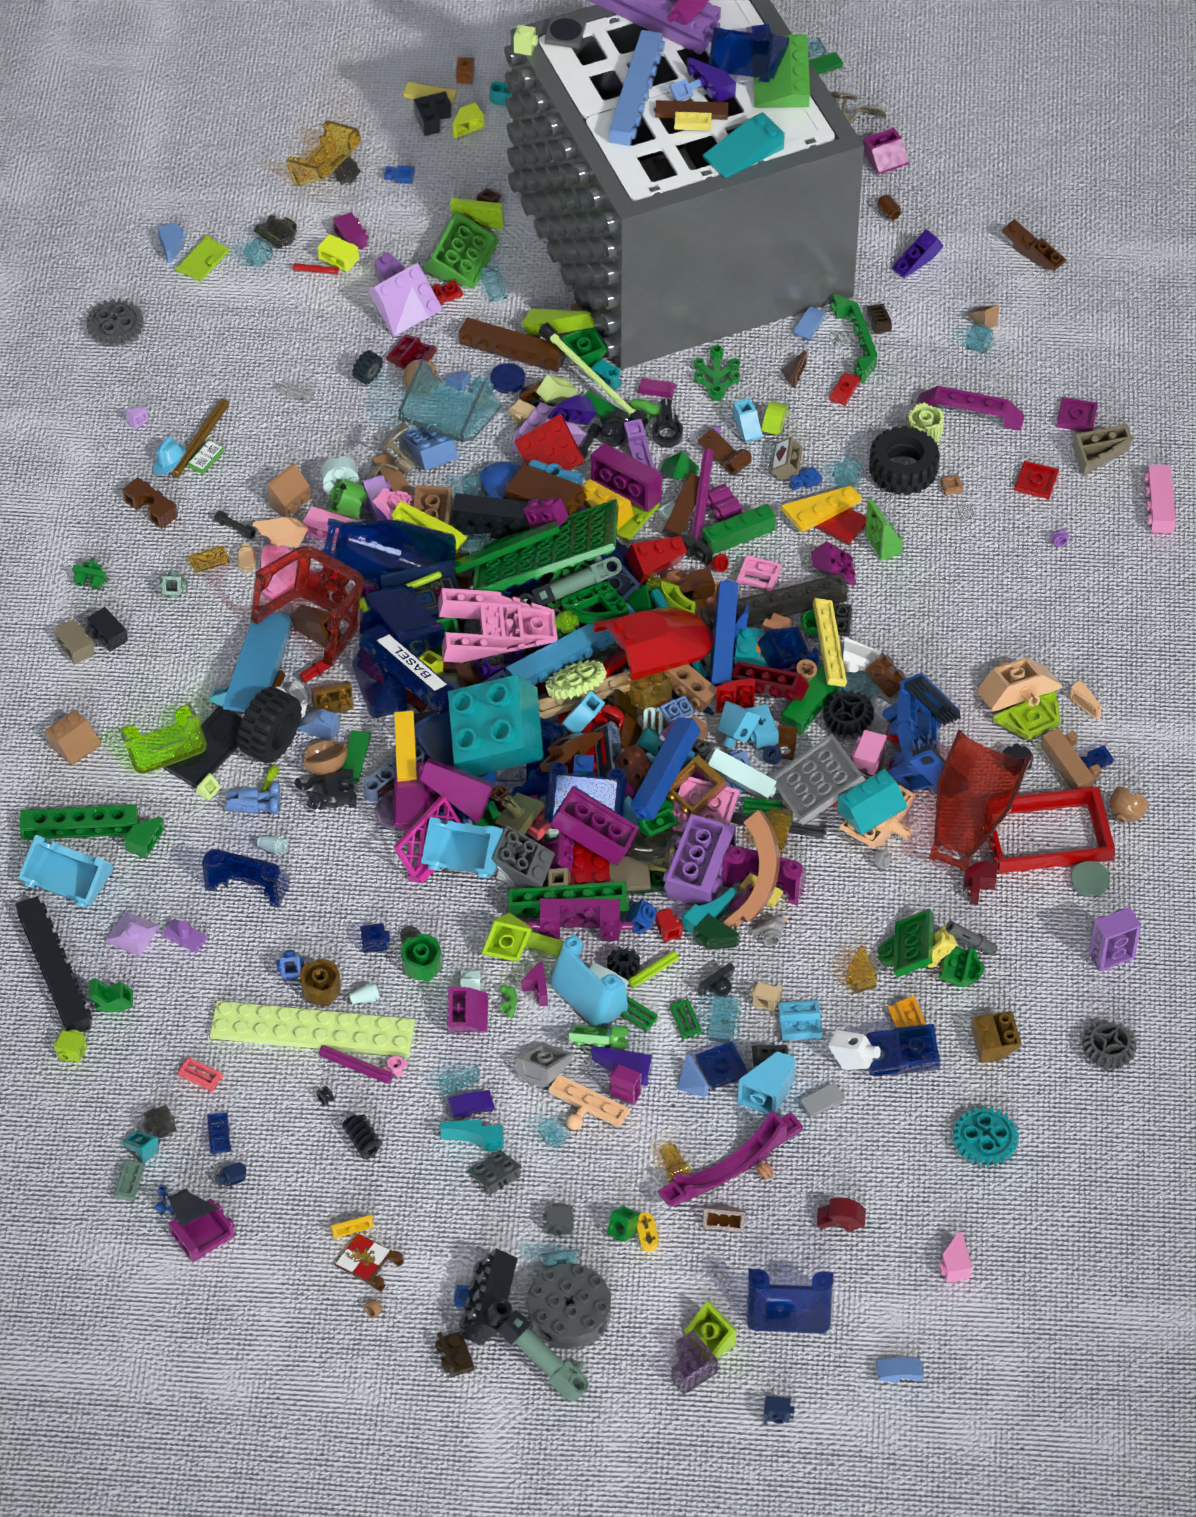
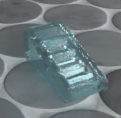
M498 266L482 268L481 278L490 302L507 299Z
M478 1066L439 1075V1087L442 1097L445 1098L478 1081Z

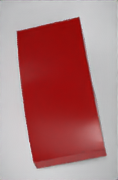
M456 280L441 287L438 283L431 287L440 304L464 295Z

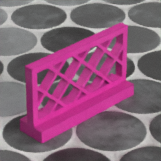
M441 796L393 846L408 871L407 877L410 882L423 884L435 871L428 869V865L421 863L426 830H428L426 828L427 820L433 817L443 818V821L452 819L453 822L461 823L445 796ZM441 805L444 806L443 816L438 815ZM421 830L420 840L414 841L415 832ZM405 843H408L407 854H404L401 849ZM414 843L419 844L418 855H413ZM412 857H418L417 865L413 868Z

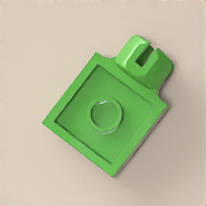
M572 1025L569 1032V1041H573V1044L585 1045V1042L593 1043L597 1047H604L605 1044H610V1047L613 1049L624 1050L628 1046V1040L625 1036H628L629 1027L613 1025L612 1028Z

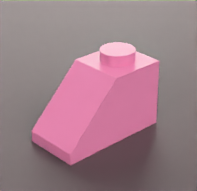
M962 1232L957 1233L942 1255V1262L939 1263L940 1274L945 1276L946 1283L971 1278L972 1265Z

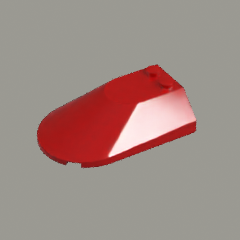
M659 607L594 622L593 626L595 633L608 629L625 651L631 681L697 662L709 654L713 645V634L709 626L695 614L675 607Z

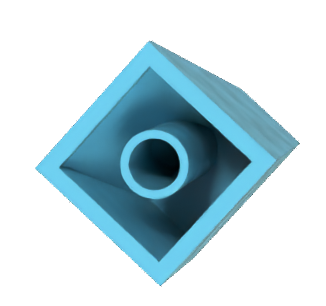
M777 1051L740 1078L738 1103L766 1115L772 1111L778 1113L795 1081L796 1058Z

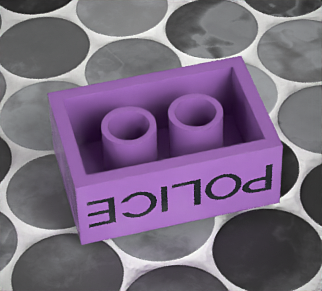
M1130 907L1119 909L1112 914L1100 916L1094 920L1089 955L1100 972L1135 959L1141 924Z

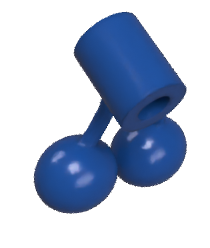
M160 1185L157 1191L158 1195L163 1196L162 1202L157 1203L155 1206L158 1212H164L167 1208L164 1201L165 1195L167 1197L169 1195L166 1194L167 1187L165 1185ZM170 1204L168 1206V1211L170 1213H174L172 1206Z

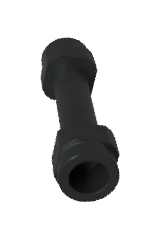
M593 423L589 427L588 436L582 447H578L584 460L588 456V449L594 438H597L600 434L601 427L598 424Z
M219 510L215 514L214 520L221 525L227 524L242 532V536L247 539H252L255 536L256 530L252 526L240 524L229 518L228 513Z

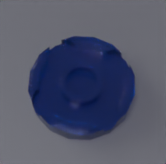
M504 363L498 365L490 373L491 385L496 391L504 394L512 391L513 393L518 392L525 385V372L516 364Z

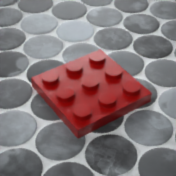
M561 414L514 440L527 466H529L531 460H537L548 465L558 464L561 466V469L572 471L586 463Z

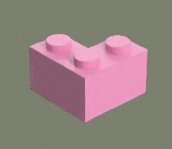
M865 730L862 737H858L856 743L857 750L852 751L850 759L860 772L870 775L880 772L885 757L886 735Z

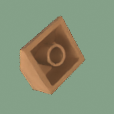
M294 463L267 484L270 508L282 517L294 514L300 506L307 503L311 498L310 485Z
M75 709L45 730L48 745L71 766L101 746V741L89 722Z

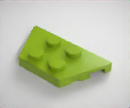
M1057 690L1038 696L1040 702L1037 706L1034 704V707H1032L1025 701L993 715L992 721L1026 740L1060 726L1061 722Z

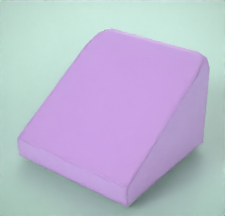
M146 407L125 410L126 420L134 429L149 421Z

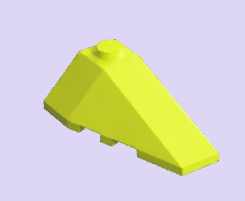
M402 501L399 502L391 514L404 533H408L412 538L415 547H419L423 552V557L430 564L452 560L467 539L465 535L454 527Z

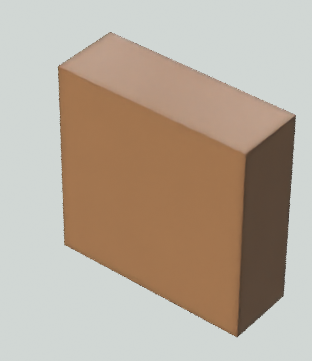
M958 475L941 478L940 483L945 496L963 493V486Z

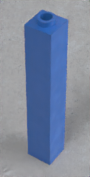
M730 580L720 581L716 589L713 645L709 682L716 688L724 683L731 682L739 583H733Z
M677 717L630 805L638 819H655L701 732L693 718Z

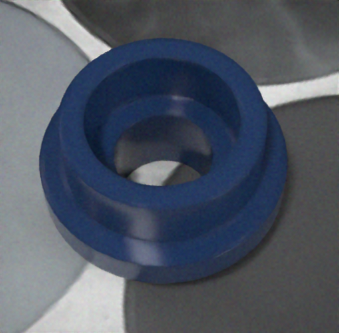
M768 746L763 752V759L771 765L778 763L782 758V752L777 746ZM776 753L775 757L770 758L771 754Z

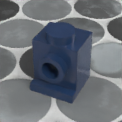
M765 1396L763 1425H768V1421L783 1424L789 1423L790 1419H794L795 1406H791V1398Z

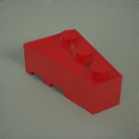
M676 536L632 543L625 557L633 577L642 584L644 581L655 577L658 573L679 564L687 553V549L682 537Z

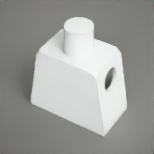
M835 1030L828 1044L843 1070L867 1069L873 1058H879L880 1048L872 1046L863 1034Z

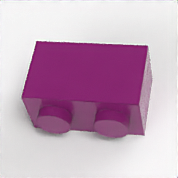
M350 212L333 218V228L337 237L354 244L358 249L367 247L366 239H368V234L365 229H362L358 217L355 218L353 213Z

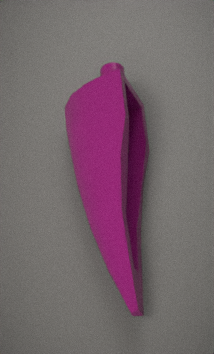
M679 0L672 6L667 20L687 25L699 14L709 0Z

